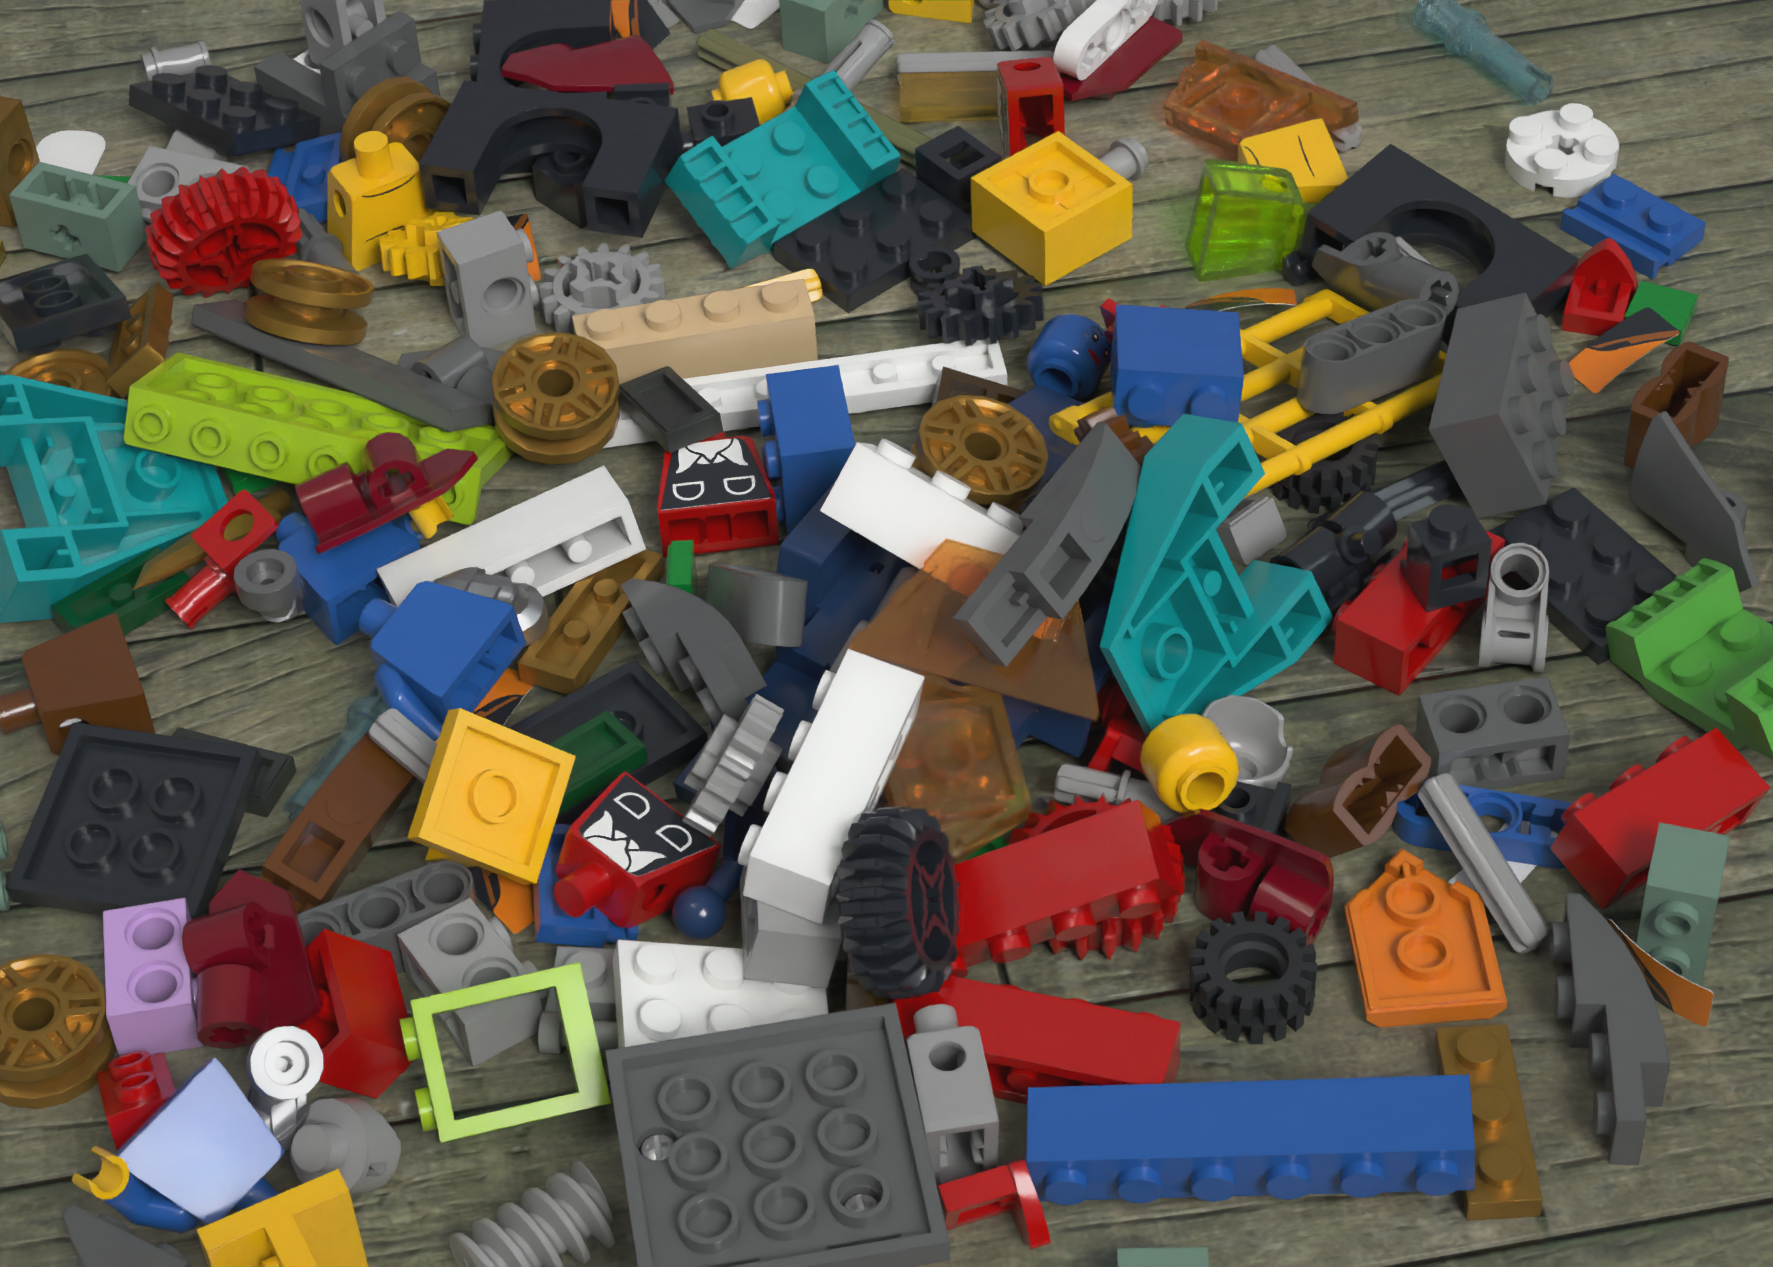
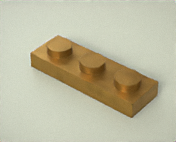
M158 281L129 307L132 319L118 322L117 328L114 330L105 382L122 398L129 393V387L163 363L166 357V350L170 344V341H168L169 329L173 323L171 314L174 296Z
M644 550L577 581L550 617L544 634L539 640L531 643L517 662L521 681L567 695L584 687L628 626L622 612L633 606L621 584L630 579L659 582L666 573L663 554Z
M1507 1024L1436 1028L1434 1048L1439 1075L1470 1076L1475 1143V1190H1461L1466 1220L1540 1217L1543 1198Z

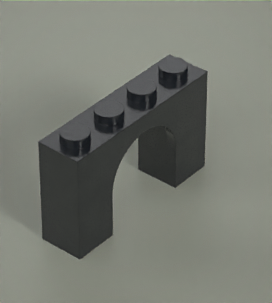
M484 0L482 22L473 23L475 54L470 55L471 81L519 87L525 82L503 77L501 73V68L510 54L558 43H564L577 49L615 40L616 32L612 0ZM607 91L566 93L607 99ZM539 154L518 161L503 174L533 173L532 165L535 164Z
M464 80L419 163L426 207L428 209L480 216L501 175L513 164L540 153L555 151L571 152L594 160L582 185L588 231L643 238L667 187L664 181L683 153L678 108Z
M1389 144L1308 212L1299 252L1300 255L1313 262L1317 250L1324 244L1343 251L1352 242H1355L1364 235L1386 232L1392 234L1395 238L1400 236L1405 242H1429L1448 247L1460 253L1476 267L1480 275L1458 294L1453 310L1446 317L1442 340L1448 346L1457 309L1526 292L1536 314H1542L1547 319L1567 301L1579 262V258L1392 144Z

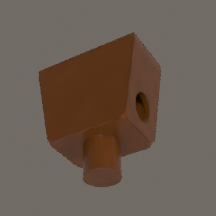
M116 613L102 617L26 650L21 659L30 687L0 695V724L4 735L42 723L51 753L59 756L73 722L156 734L146 697Z

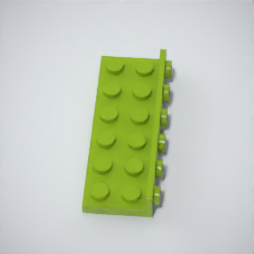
M179 352L129 387L124 442L126 444L296 485L346 461L350 464L355 474L364 471L361 461L364 447L376 435L386 432L400 433L408 437L415 445L422 460L447 448L474 451L478 460L462 479L441 495L454 515L448 521L471 525L477 518L481 488L514 455V451L507 447L496 432V426L484 424L479 427L446 432L354 393ZM398 468L390 469L387 472L388 474L398 472Z

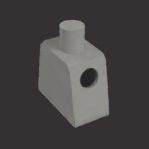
M936 1004L924 1007L913 1016L916 1034L906 1038V1051L938 1187L940 1184L998 1167L999 1119L979 1029L971 1025L959 1027L956 1010L950 1005Z

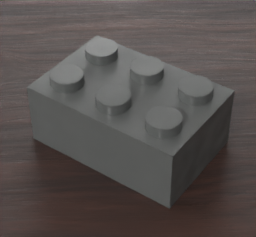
M1526 292L1457 309L1429 426L1431 435L1477 519L1547 504L1551 479L1558 472L1556 454L1560 436H1563L1566 432L1565 410L1568 396L1574 392V377L1569 363L1565 359H1559L1552 345L1551 331L1546 318L1542 314H1536Z

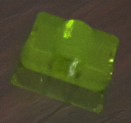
M1205 159L1185 243V248L1198 281L1207 282L1280 270L1283 267L1282 258L1294 251L1297 236H1303L1308 212L1321 201L1304 202L1292 173L1286 169Z

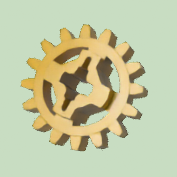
M450 211L435 212L434 215L425 218L409 219L405 222L406 225H403L404 230L388 231V236L379 238L383 271H391V276L407 274L408 279L424 280L429 282L430 286H444L445 281L436 232L473 220V217H460L455 215V212Z

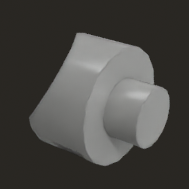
M356 1097L317 1100L309 1105L311 1109L303 1127L298 1129L294 1135L290 1147V1159L298 1179L302 1183H306L339 1169L350 1194L368 1193L387 1184L397 1169L401 1153V1141L385 1118L367 1102Z

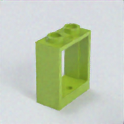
M580 962L410 1000L413 1016L399 1019L408 1062L423 1058L429 1086L415 1090L423 1132L438 1129L441 1143L611 1103ZM554 989L576 1093L454 1120L432 1016Z

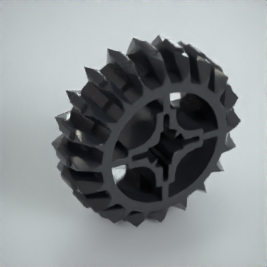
M909 806L878 808L876 812L861 813L858 822L852 823L848 831V841H845L841 848L843 865L839 866L837 870L840 878V893L836 898L840 902L841 916L837 923L843 926L845 938L842 947L845 952L851 955L850 968L854 975L859 976V982L863 989L871 990L875 997L890 996L892 1000L913 999L914 997H922L924 994L939 992L943 982L947 981L952 972L951 963L955 962L958 956L956 939L957 934L960 933L958 925L960 911L958 888L960 882L956 881L954 871L956 859L949 853V838L945 832H941V825L937 818L930 816L926 809H910Z

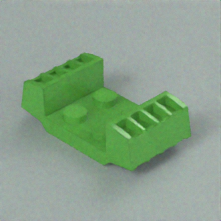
M1704 557L1697 562L1696 566L1683 575H1678L1670 584L1661 590H1656L1651 597L1638 606L1635 605L1630 608L1628 613L1616 621L1606 625L1611 662L1639 681L1654 700L1707 732L1717 727L1738 751L1746 746L1773 759V625L1743 609L1734 571L1731 567Z

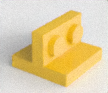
M464 709L448 710L407 839L429 847L425 860L431 863L443 860L455 861L466 867L483 868L523 885L537 884L576 756Z
M339 1169L196 1229L208 1267H368L350 1191Z

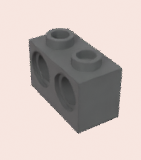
M1548 677L1507 681L1499 684L1444 690L1419 695L1415 740L1431 758L1430 770L1427 775L1428 779L1449 773L1455 778L1458 785L1484 789L1564 779L1570 732Z

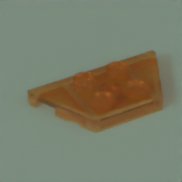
M1205 40L1200 41L1196 45V62L1192 68L1184 67L1178 78V87L1170 92L1163 105L1166 125L1238 155V144L1244 138L1320 118L1323 119L1328 132L1353 125L1359 121L1356 101Z
M946 538L924 561V566L919 572L894 593L888 600L890 603L863 632L860 630L850 643V650L875 659L1097 722L1100 715L1079 599L1063 620L1047 617L1007 667L991 664L952 619L1004 555Z
M919 671L918 674L925 676L917 716L885 784L884 791L889 807L909 806L910 809H926L930 816H935L941 825V832H945L949 838V853L955 857L957 863L1027 820L1032 803L1001 693L973 685L957 686L947 681L944 677Z

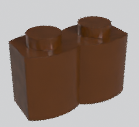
M1690 341L1679 345L1666 356L1661 366L1660 376L1649 380L1641 386L1633 398L1624 465L1634 469L1648 427L1653 417L1663 411L1669 414L1691 450L1693 445L1702 442L1714 432L1720 418L1729 364L1728 356Z
M1402 724L1392 726L1340 747L1329 757L1324 765L1319 785L1304 791L1292 804L1286 818L1285 830L1296 843L1328 856L1329 859L1376 842L1390 828L1395 818L1398 802L1410 798L1425 782L1431 765L1430 756Z

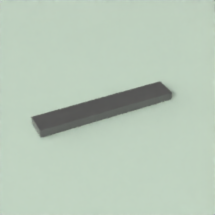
M233 299L194 305L192 324L196 328L438 429L452 432L488 424L491 403L349 345H322L300 342L260 330L245 319L246 303Z

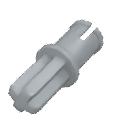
M1064 763L1061 765L1056 776L1054 798L1059 802L1071 804L1076 793L1083 802H1097L1104 792L1109 804L1118 806L1128 798L1131 801L1139 800L1160 816L1162 824L1164 821L1182 814L1170 810L1159 799L1149 782L1132 778L1133 772L1125 770L1123 776L1071 763Z

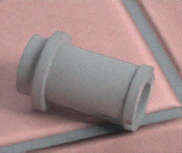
M204 41L158 51L156 46L150 47V53L141 54V63L146 82L152 81V77L155 74L172 73L185 75L195 73V69L198 66L211 65Z
M1134 138L1115 140L1110 145L1109 152L1098 159L1126 180H1137L1144 174L1145 167L1149 162L1145 148Z

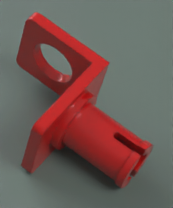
M241 490L191 535L194 541L207 554L204 558L207 564L171 597L168 596L164 601L193 630L196 624L229 594L234 592L238 596L234 581V568L240 560L254 551L278 529V522L247 490ZM243 514H249L254 517L253 527L247 536L237 541L225 540L224 531L232 519Z

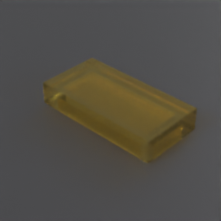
M997 71L900 73L901 122L999 120Z

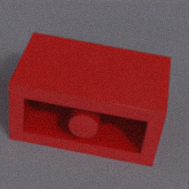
M323 929L307 946L322 1007L318 1014L297 1026V1028L307 1031L317 1040L323 1053V1071L319 1082L377 1099L413 1062H408L399 1020L408 1018L392 954L391 951Z

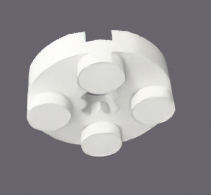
M1572 103L1563 106L1560 110L1544 111L1513 119L1509 125L1504 163L1512 179L1526 189L1535 192V183L1542 186L1553 187L1552 196L1580 197L1611 176V172L1614 169L1616 170L1619 141L1615 133L1606 124L1593 118V111L1588 106Z

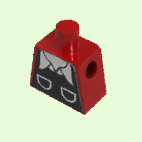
M1039 57L997 63L999 128L1005 158L1028 147L1025 138L1026 134H1035L1042 139L1057 131L1065 135L1063 83L1053 59L1050 57Z
M721 432L671 453L665 450L657 504L663 557H668V545H671V541L693 540L695 554L779 544L775 493L753 439L747 436L726 438L725 432Z
M625 771L584 811L566 833L555 870L560 881L554 886V897L559 907L569 916L580 917L595 907L617 926L630 929L673 909L676 898L685 889L693 886H705L710 880L721 844L683 822L684 816Z

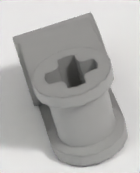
M1525 543L1510 544L1500 549L1493 558L1488 581L1486 610H1483L1478 658V667L1488 668L1491 662L1530 665L1533 672H1544L1549 615H1546L1549 566L1543 553L1532 545ZM1510 571H1522L1530 575L1535 584L1526 590L1518 591L1505 585L1501 578Z

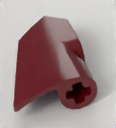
M1150 16L1146 23L1085 80H1078L1058 71L1063 83L1064 96L1071 101L1088 97L1113 99L1115 92L1126 91L1163 57L1183 43L1182 32L1172 25Z
M632 35L577 49L564 43H558L510 54L501 68L503 77L528 82L545 88L550 92H614L615 84L669 83L671 95L674 94V83L652 48L639 35Z
M386 432L376 435L364 447L361 457L364 471L355 474L350 464L346 461L295 485L303 510L318 536V545L314 547L316 552L320 555L446 493L463 478L478 460L475 452L447 448L422 460L415 445L408 437L400 433ZM398 468V472L391 474L387 472L390 469Z
M1202 808L1183 813L1163 822L1162 825H1169L1171 827V833L1175 838L1174 844L1180 845L1184 862L1197 867L1194 896L1195 905L1201 914L1213 921L1221 918L1224 923H1231V913L1243 911L1244 918L1248 916L1249 922H1255V911L1267 912V924L1274 925L1278 917L1281 916L1290 920L1289 934L1300 927L1307 934L1306 945L1313 944L1327 920L1333 900L1334 876L1331 860L1328 856L1279 835Z
M239 869L209 902V914L187 921L182 933L183 951L191 970L198 976L197 1038L201 1043L209 1047L220 1049H236L252 1045L261 1034L277 1027H297L313 1018L320 1012L322 1007L312 964L291 894L280 887Z

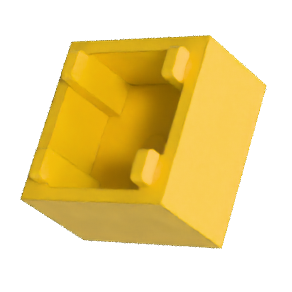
M1059 131L971 177L972 231L1028 274L1034 276L1044 286L1049 285L1132 238L1133 184Z

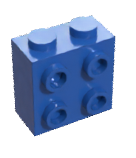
M1116 304L1111 348L1112 407H1114L1118 416L1123 414L1127 418L1129 425L1139 428H1150L1156 425L1173 426L1183 414L1238 422L1244 381L1238 312Z

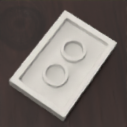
M617 940L612 958L619 1048L829 1014L826 988L745 979L743 949Z

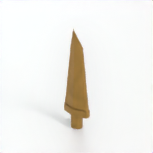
M276 489L264 497L256 499L278 524L283 520L281 514L290 510L292 506L289 495L282 489ZM243 514L232 519L224 531L225 540L237 541L247 536L253 527L254 517L249 514ZM198 528L146 562L133 590L158 582L203 562L207 554L191 537Z

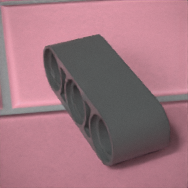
M1407 299L1310 336L1306 339L1303 348L1296 393L1298 403L1312 412L1337 414L1430 377L1436 372L1446 321L1444 310L1429 301Z
M709 564L705 602L714 607L730 622L742 641L771 646H802L808 589L807 580L756 567Z
M443 860L303 911L297 916L306 947L323 929H327L391 951L396 973L405 971L397 934L468 898H471L477 907L478 902L472 873L469 869L458 862Z

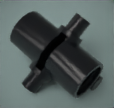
M1360 491L1319 521L1317 526L1306 531L1272 557L1269 563L1311 571L1322 595L1326 593L1328 597L1325 601L1334 618L1344 602L1347 600L1354 601L1367 587L1374 570L1382 563L1388 565L1399 553L1398 550L1391 549L1374 563L1370 559L1395 539L1397 522L1394 514L1381 498L1371 492ZM1333 620L1329 623V625L1323 630V632L1320 635L1324 634L1332 627Z

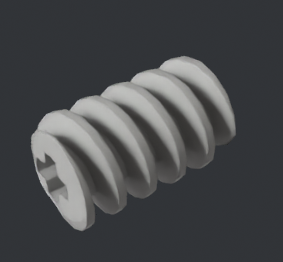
M574 1161L570 1168L571 1177L564 1173L552 1174L546 1181V1192L538 1187L525 1190L521 1196V1208L512 1202L500 1205L496 1211V1223L488 1218L475 1220L471 1226V1239L463 1233L450 1235L449 1245L457 1267H564L561 1254L566 1251L583 1265L589 1263L591 1256L586 1242L587 1238L593 1236L608 1250L615 1247L616 1243L611 1227L613 1216L600 1185L581 1161Z

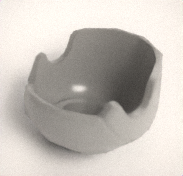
M1228 695L1209 702L1201 716L1209 718L1220 729L1236 753L1240 769L1237 781L1275 790L1278 781L1282 782L1290 767L1289 761L1293 754V747L1286 745L1283 736V716L1278 710L1253 697Z

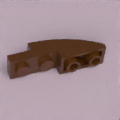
M367 732L331 772L294 820L262 865V875L259 879L288 891L292 896L297 915L303 911L330 902L349 872H355L417 778L374 743Z

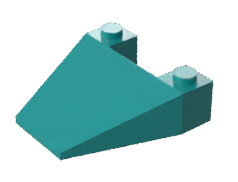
M0 375V467L7 468L26 528L3 529L0 531V623L54 619L51 608L52 604L156 546L161 551H164L201 526L228 502L215 465L126 444L124 442L127 400L14 375Z
M1183 414L1144 457L1100 649L1146 737L1166 719L1179 714L1202 715L1209 702L1228 695L1242 696L1291 666L1300 659L1334 619L1311 571L1253 560L1238 576L1216 531L1218 526L1265 475V471L1242 423Z

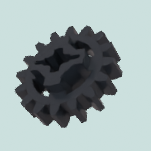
M972 266L962 269L963 274L958 277L951 275L943 276V284L929 283L927 284L926 292L918 293L917 308L920 330H927V337L930 339L943 336V343L946 344L965 340L966 346H972L977 340L983 339L990 344H996L1003 336L1012 339L1018 338L1019 330L1033 331L1036 329V321L1044 320L1042 284L1034 283V276L1032 275L1018 278L1017 270L996 272V268L984 270L983 266Z

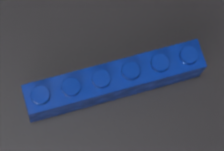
M1437 1075L1029 1087L1026 1162L1039 1201H1050L1059 1205H1074L1084 1200L1124 1199L1132 1203H1148L1158 1198L1197 1197L1205 1201H1223L1232 1196L1266 1195L1291 1200L1301 1198L1306 1194L1344 1193L1353 1197L1366 1198L1383 1192H1422L1427 1195L1442 1196L1460 1190H1475V1143L1470 1076Z

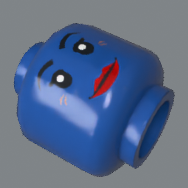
M1072 313L1057 315L1046 322L1027 356V371L1032 382L1036 386H1045L1077 401H1082L1091 396L1111 363L1112 345L1106 339L1105 331L1098 323L1088 317Z

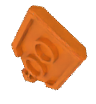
M1401 848L1385 864V871L1367 889H1360L1344 907L1366 1020L1382 1028L1481 1020L1495 1017L1506 1009L1507 1000L1482 898L1478 892L1461 882L1456 881L1452 885L1424 869L1423 860Z

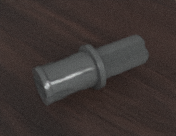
M298 208L300 211L298 216L301 221L300 229L303 236L296 242V248L300 252L299 259L338 267L360 275L342 254L343 248L340 240L335 235L326 233L313 214L307 213L304 208Z

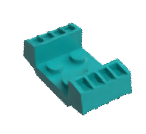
M832 70L807 82L794 107L727 145L721 147L717 140L711 136L694 146L678 158L664 182L679 198L682 206L689 211L699 228H702L711 240L712 245L718 249L727 261L728 266L733 269L760 254L772 252L774 250V242L895 173L898 170L901 155L871 119L868 112L857 101L854 94L843 83L836 71Z

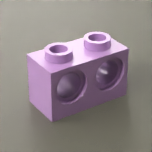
M186 898L103 911L106 1013L119 1056L135 1051H147L150 1055L162 1052L168 1053L204 1047V1044L197 1038L198 976L191 970L182 944L183 927L187 921L191 920Z

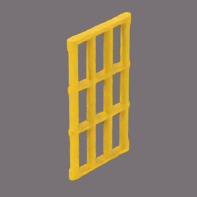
M1323 289L1306 297L1302 303L1244 330L1240 329L1242 358L1259 367L1244 374L1241 403L1284 382L1296 389L1298 387L1304 346L1289 354H1285L1269 345L1270 343L1325 317L1342 324L1370 312L1329 289ZM1440 350L1437 369L1433 374L1434 377L1378 405L1369 401L1344 411V416L1349 417L1351 414L1356 416L1297 445L1276 435V433L1316 414V412L1302 407L1296 397L1251 419L1239 413L1238 423H1242L1255 452L1267 459L1261 462L1265 475L1243 499L1293 474L1301 475L1310 470L1313 464L1374 433L1382 434L1390 430L1394 423L1434 404L1447 354ZM1112 392L1103 394L1080 406L1073 405L1051 415L1049 418L1051 430L1070 444H1080L1074 433V429L1079 427L1077 420L1104 407L1106 409L1112 407ZM1172 426L1133 427L1130 430H1133V432L1138 431L1141 437L1146 435L1154 445Z

